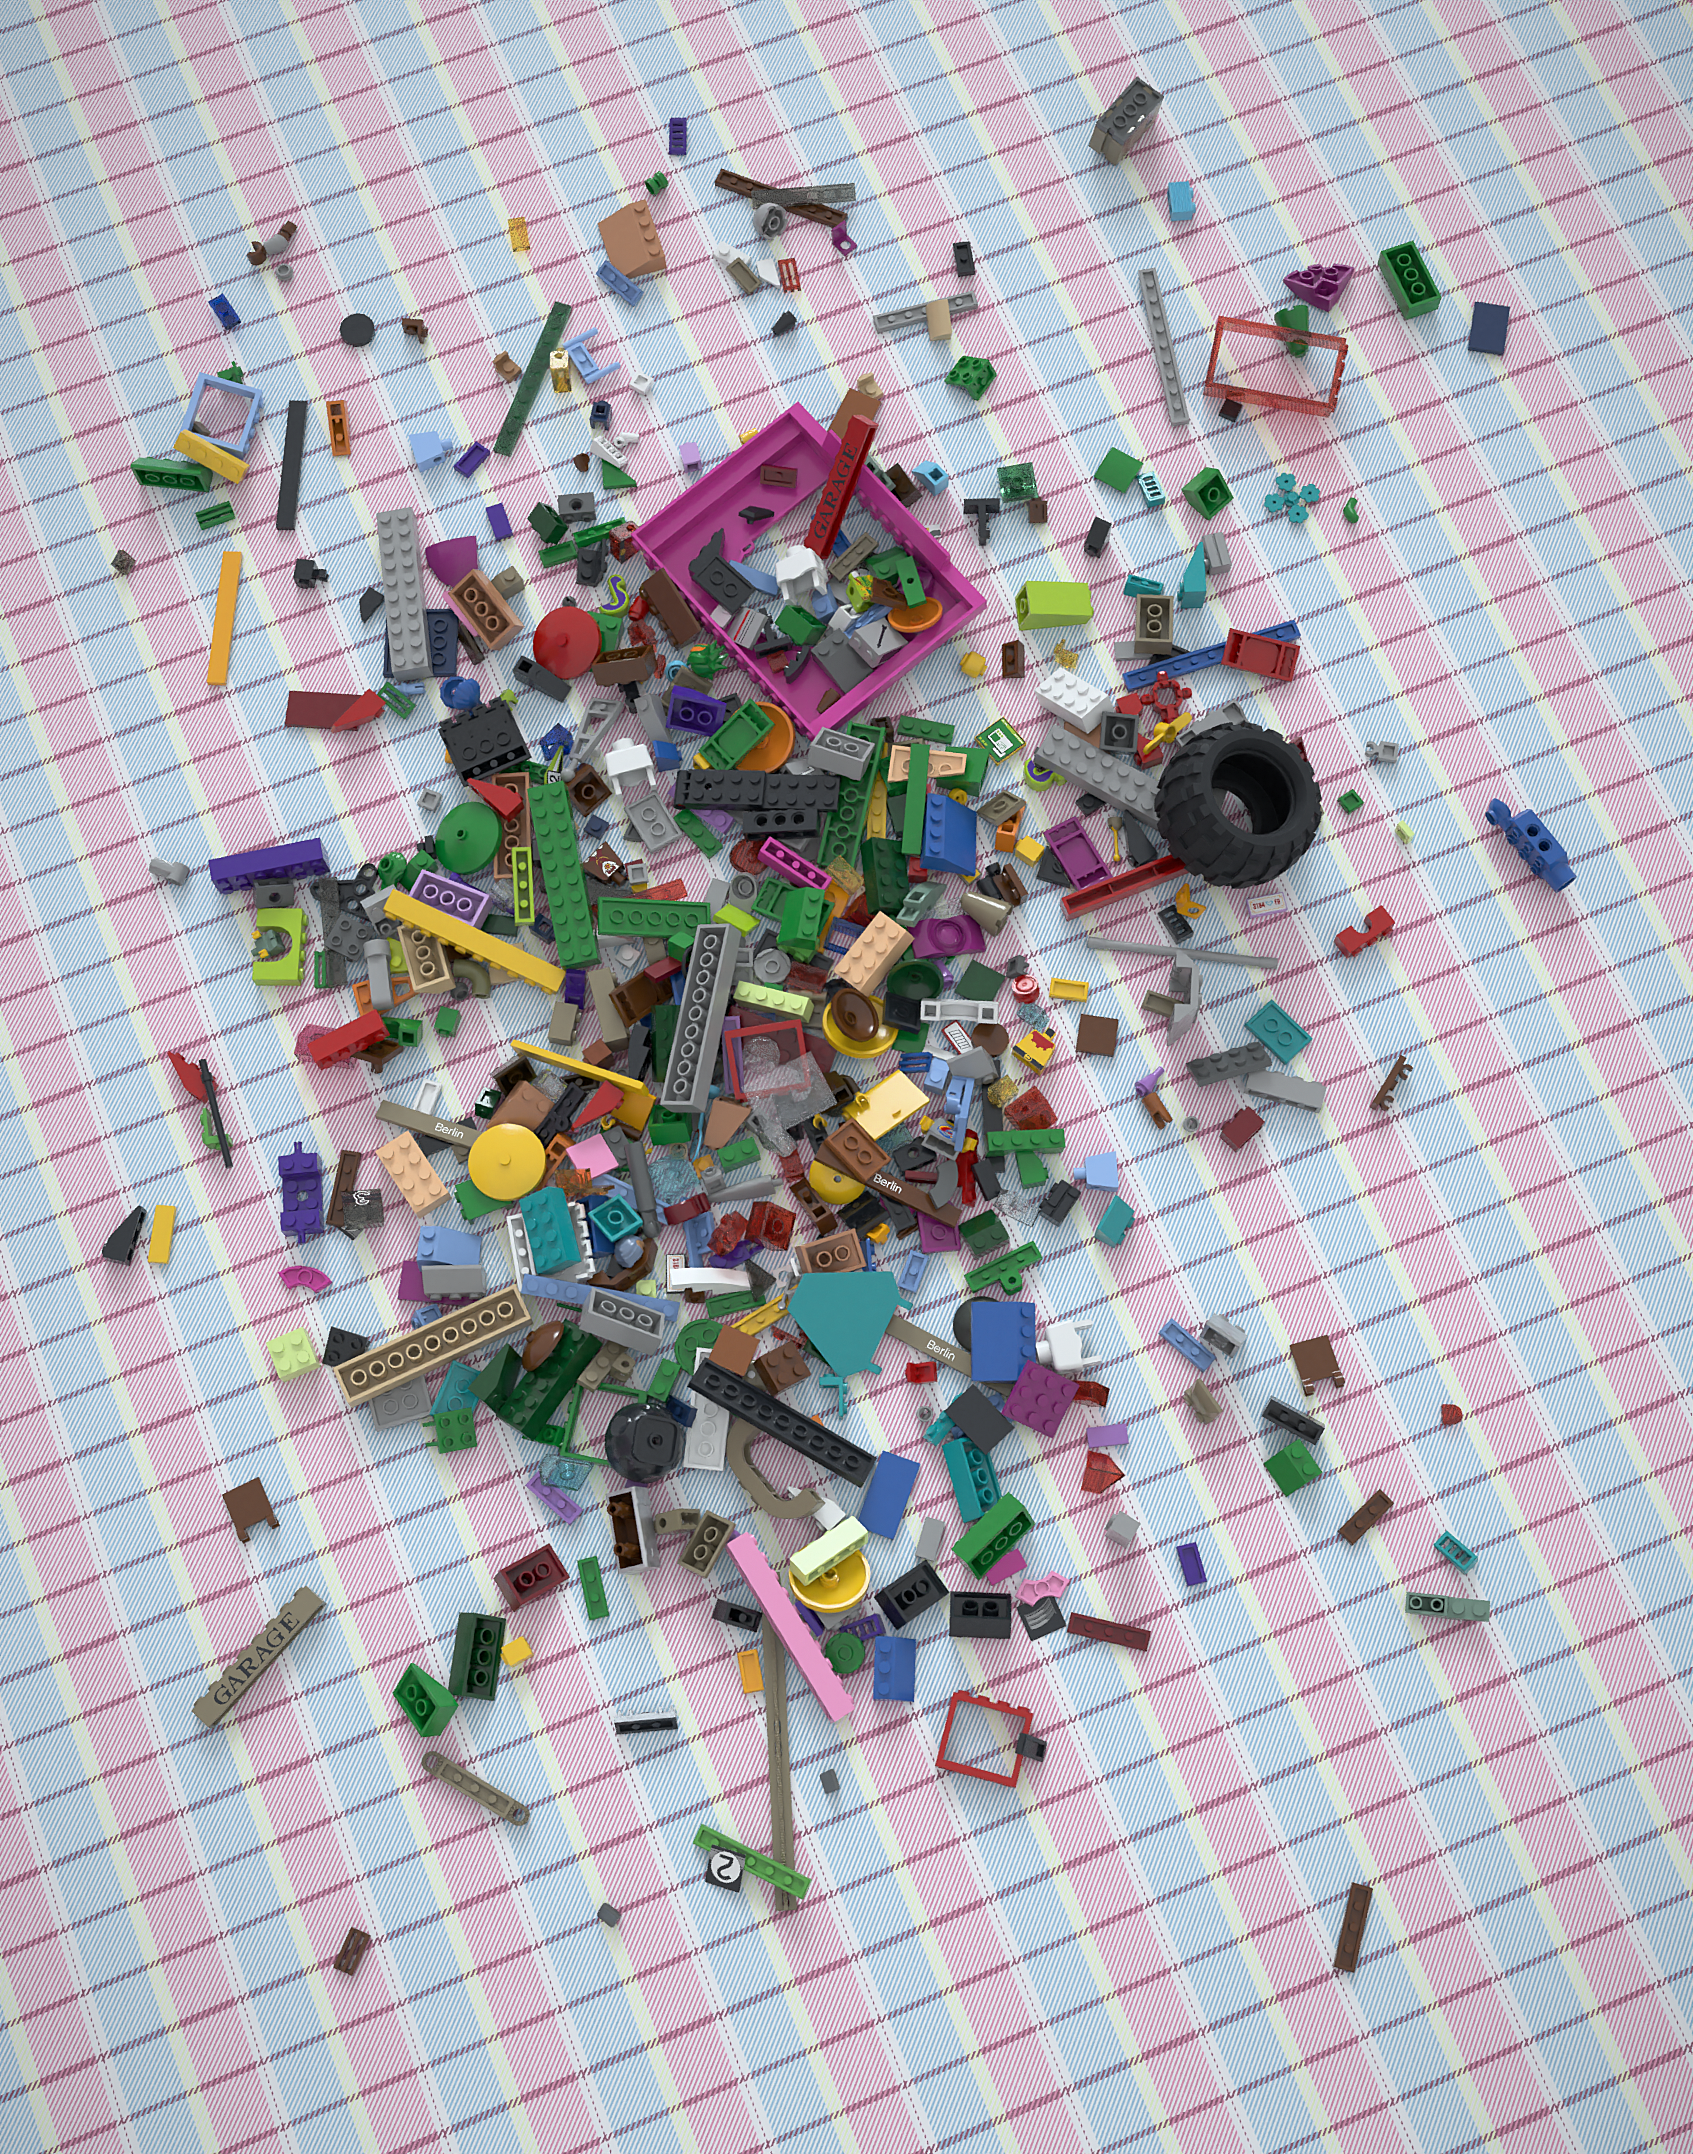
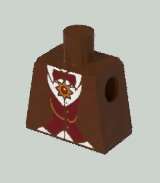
M606 841L583 862L585 875L605 887H608L612 882L621 887L627 881V878L621 874L625 870L623 862Z

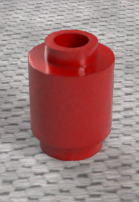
M637 596L628 611V618L640 624L649 613V605L640 596Z

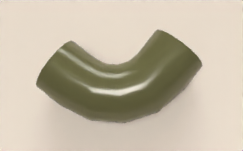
M455 959L453 964L454 977L467 978L471 981V996L479 999L490 998V976L485 968L472 960Z

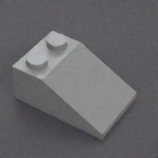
M1214 1313L1205 1324L1200 1337L1233 1358L1248 1335L1245 1334V1330L1240 1326L1235 1325L1234 1327L1230 1324L1229 1320L1222 1314L1217 1315Z

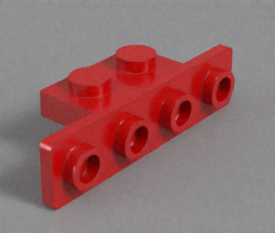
M966 1129L965 1138L975 1139L977 1143L974 1151L970 1149L964 1153L959 1152L955 1159L958 1169L957 1187H962V1204L973 1208L977 1198L975 1192L977 1181L970 1166L978 1162L977 1145L979 1138L977 1132Z

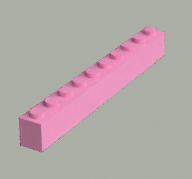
M747 1531L727 1543L724 1548L829 1722H836L855 1709L853 1706L854 1700L849 1693H845L842 1688L844 1684L838 1675H834L831 1670L833 1666L830 1660L822 1655V1648L819 1642L813 1640L810 1635V1627L800 1619L799 1610L788 1599L790 1597L785 1587L780 1586L777 1581L779 1580L777 1573L774 1569L771 1570L769 1568L766 1555L758 1550L756 1546L758 1545L757 1540L752 1534L749 1535Z

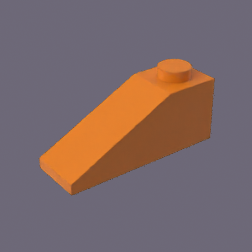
M326 401L333 456L350 455L347 401Z
M1026 805L998 826L994 849L1013 853Z
M559 1132L545 1150L546 1170L540 1184L535 1188L536 1191L543 1189L567 1157L566 1149L577 1143L563 1132Z

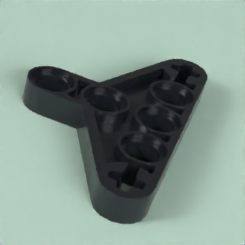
M366 863L360 868L354 880L315 882L310 887V893L314 899L371 922L368 916L364 914L365 910L360 901L375 894L372 887L378 877L377 868L371 863ZM367 869H373L374 874L367 877L364 875ZM358 885H365L366 889L364 892H356ZM322 888L323 892L327 893V896L321 892L317 894L315 890ZM340 894L341 898L337 902H332V895ZM353 900L356 901V908L349 909L348 903Z

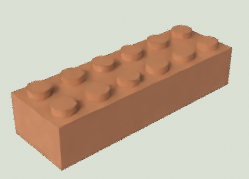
M529 772L492 775V784L508 788L513 793H519L524 799L523 804L525 807L509 823L497 813L502 824V841L493 859L495 883L497 887L513 886L512 847H531L532 878L534 884L533 819L527 792L528 788H532Z

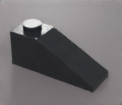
M1127 809L1124 810L1122 819L1129 864L1132 867L1138 868L1157 860L1158 852Z
M138 1205L108 1238L107 1243L102 1248V1257L109 1262L130 1266L147 1210L142 1206Z

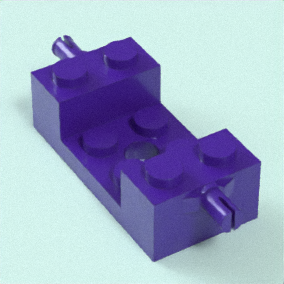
M298 1141V1143L294 1142L293 1154L278 1156L279 1176L282 1178L283 1212H280L281 1232L286 1237L298 1236L297 1244L304 1245L306 1244L305 1235L324 1233L322 1159L317 1152L303 1153L302 1142ZM301 1192L308 1193L305 1201L298 1200V1195Z

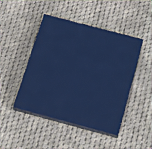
M426 609L433 676L425 678L457 677L459 618L452 609ZM386 617L383 677L395 678L391 667Z

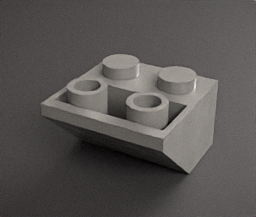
M394 884L360 901L380 939H384L397 932V927L403 923L398 919L393 921L385 917V913H383V908L392 890H397Z

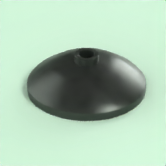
M977 1296L968 1299L957 1309L953 1319V1332L956 1340L965 1350L971 1352V1302H999L998 1300L987 1296Z

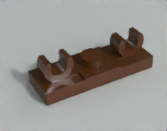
M1400 1055L1370 1105V1108L1376 1110L1378 1105L1386 1112L1390 1108L1384 1102L1389 1101L1393 1103L1394 1098L1385 1095L1388 1090H1394L1398 1083L1395 1080L1398 1074L1402 1080H1406L1408 1075L1404 1074L1403 1070L1411 1072L1413 1069L1409 1064L1404 1065L1406 1057Z

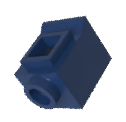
M604 400L593 402L589 418L591 428L595 429V422L604 423L605 430L609 431L612 417L611 404Z
M539 912L534 919V926H529L531 934L550 945L552 941L556 940L553 923ZM542 924L549 926L546 933L539 929Z

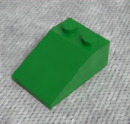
M587 611L596 620L601 631L602 646L600 653L618 650L625 630L623 619Z
M410 1663L393 1691L394 1697L421 1737L440 1736L459 1706L449 1690L415 1663Z

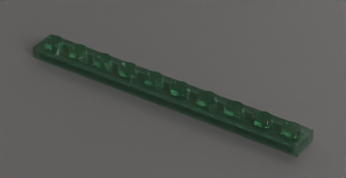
M555 301L493 447L495 453L511 457L570 317L572 306Z

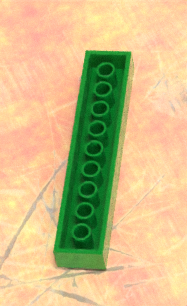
M562 780L528 788V798L560 965L564 971H567V969H581L602 964L568 787Z

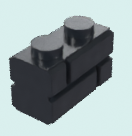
M1062 1179L1059 1184L1054 1183L1049 1191L1052 1193L1048 1199L1044 1198L1039 1205L1041 1209L1039 1215L1057 1227L1061 1225L1081 1195L1080 1190Z

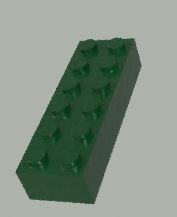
M566 1318L562 1322L564 1324L563 1333L553 1351L537 1368L526 1372L496 1414V1417L507 1426L532 1442L603 1344L593 1334L579 1329L580 1326Z

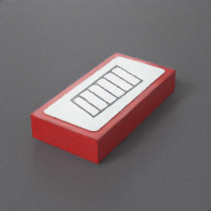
M958 1020L941 1029L942 1034L958 1055L974 1049L970 1036Z

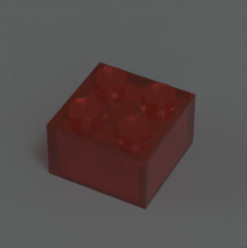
M755 1201L752 1204L744 1239L771 1251H788L797 1214L770 1201Z

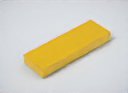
M156 1205L148 1255L149 1263L169 1264L177 1209L175 1206Z

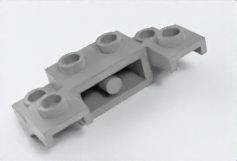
M1233 699L1215 712L1214 710L1210 711L1203 720H1197L1192 723L1189 729L1175 737L1174 743L1181 749L1191 738L1202 731L1224 723L1233 722V725L1243 722L1249 723L1240 704L1236 699Z

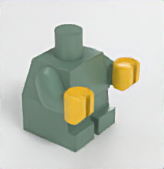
M258 930L251 933L253 935L252 938L256 940L254 942L256 948L251 950L254 957L259 955L261 958L268 959L286 950L280 934L273 930L267 931L264 935Z

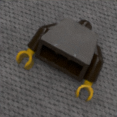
M832 1071L830 1073H822L819 1079L813 1081L807 1103L812 1116L815 1117L813 1125L819 1130V1123L821 1121L827 1127V1121L820 1116V1113L823 1115L853 1099L854 1095L860 1108H863L860 1104L862 1099H865L869 1104L867 1096L860 1093L861 1089L852 1077L844 1074L839 1075L837 1071Z

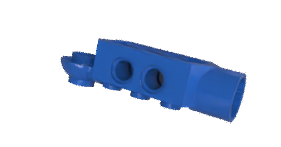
M1497 798L1491 800L1488 811L1485 812L1488 822L1493 826L1498 824L1502 828L1509 844L1518 850L1519 856L1526 860L1535 875H1538L1540 879H1545L1555 893L1566 888L1577 878L1568 865L1567 852L1532 809H1526L1512 818L1511 811L1504 802Z

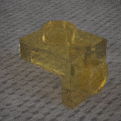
M1062 639L1060 644H1056L1053 652L1056 655L1055 662L1060 663L1066 668L1076 669L1079 655L1065 650L1066 640Z

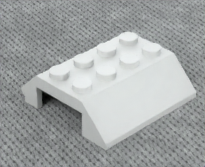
M576 1202L567 1203L582 1262L553 1275L537 1274L522 1213L506 1217L519 1292L522 1289L525 1273L579 1284L592 1278V1274L595 1273L593 1258L589 1259L593 1254L590 1240H586L589 1237L587 1221H583L586 1218L584 1204Z

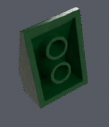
M506 1343L468 1387L495 1414L498 1413L514 1391L522 1365V1357L510 1344Z

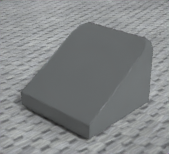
M834 1769L820 1774L826 1794L840 1790Z
M607 1902L602 1904L597 1913V1916L611 1928L622 1917V1914Z

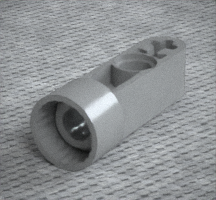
M383 939L367 941L364 943L363 949L365 962L368 964L373 1009L377 1011L394 1008V998L389 963L391 961L390 943Z

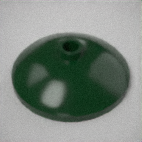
M923 959L902 961L896 964L887 976V989L889 992L922 1001L923 998H937L944 987V977L941 970L935 964Z

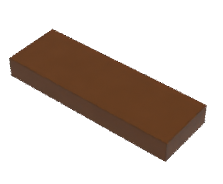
M1379 1489L1337 1532L1353 1546L1394 1502Z

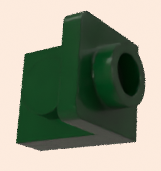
M483 1087L475 1102V1115L491 1120L494 1116V1110L501 1099V1092Z

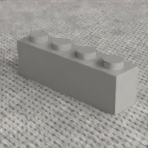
M1263 1068L1248 1074L1244 1093L1319 1113L1327 1087L1322 1086L1320 1082H1307L1298 1076L1289 1077L1285 1076L1282 1072H1270Z

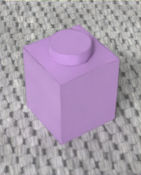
M687 442L680 445V456L685 473L702 470L697 442Z

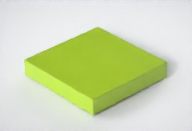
M729 903L715 913L712 919L718 924H731L742 932V937L750 934L761 922V920Z

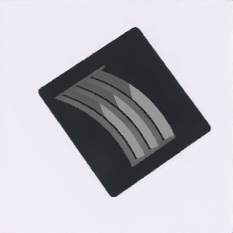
M1044 1597L1038 1600L1033 1607L1026 1603L1017 1607V1611L1031 1641L1066 1626V1622L1054 1597Z

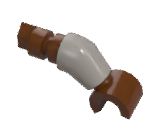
M287 221L278 234L263 242L264 245L258 241H252L255 252H249L246 255L252 265H261L266 261V254L269 256L283 252L289 244V238H291L298 226L293 222Z

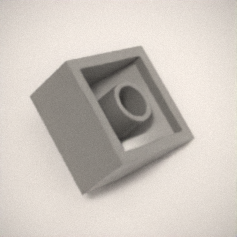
M982 1046L946 1060L953 1076L975 1078L973 1090L976 1086L982 1083H991L995 1078L999 1077L992 1056Z

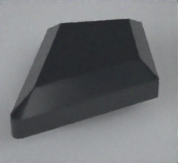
M749 506L740 511L739 516L746 518L748 524H754V521L774 517V512L770 509Z

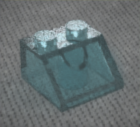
M680 1151L661 1157L648 1166L651 1179L668 1204L701 1184Z

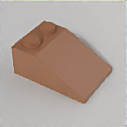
M519 1080L488 1122L486 1128L490 1129L502 1124H516L533 1132L541 1124L555 1103L527 1081Z
M855 1228L794 1247L803 1274L850 1272L866 1266Z

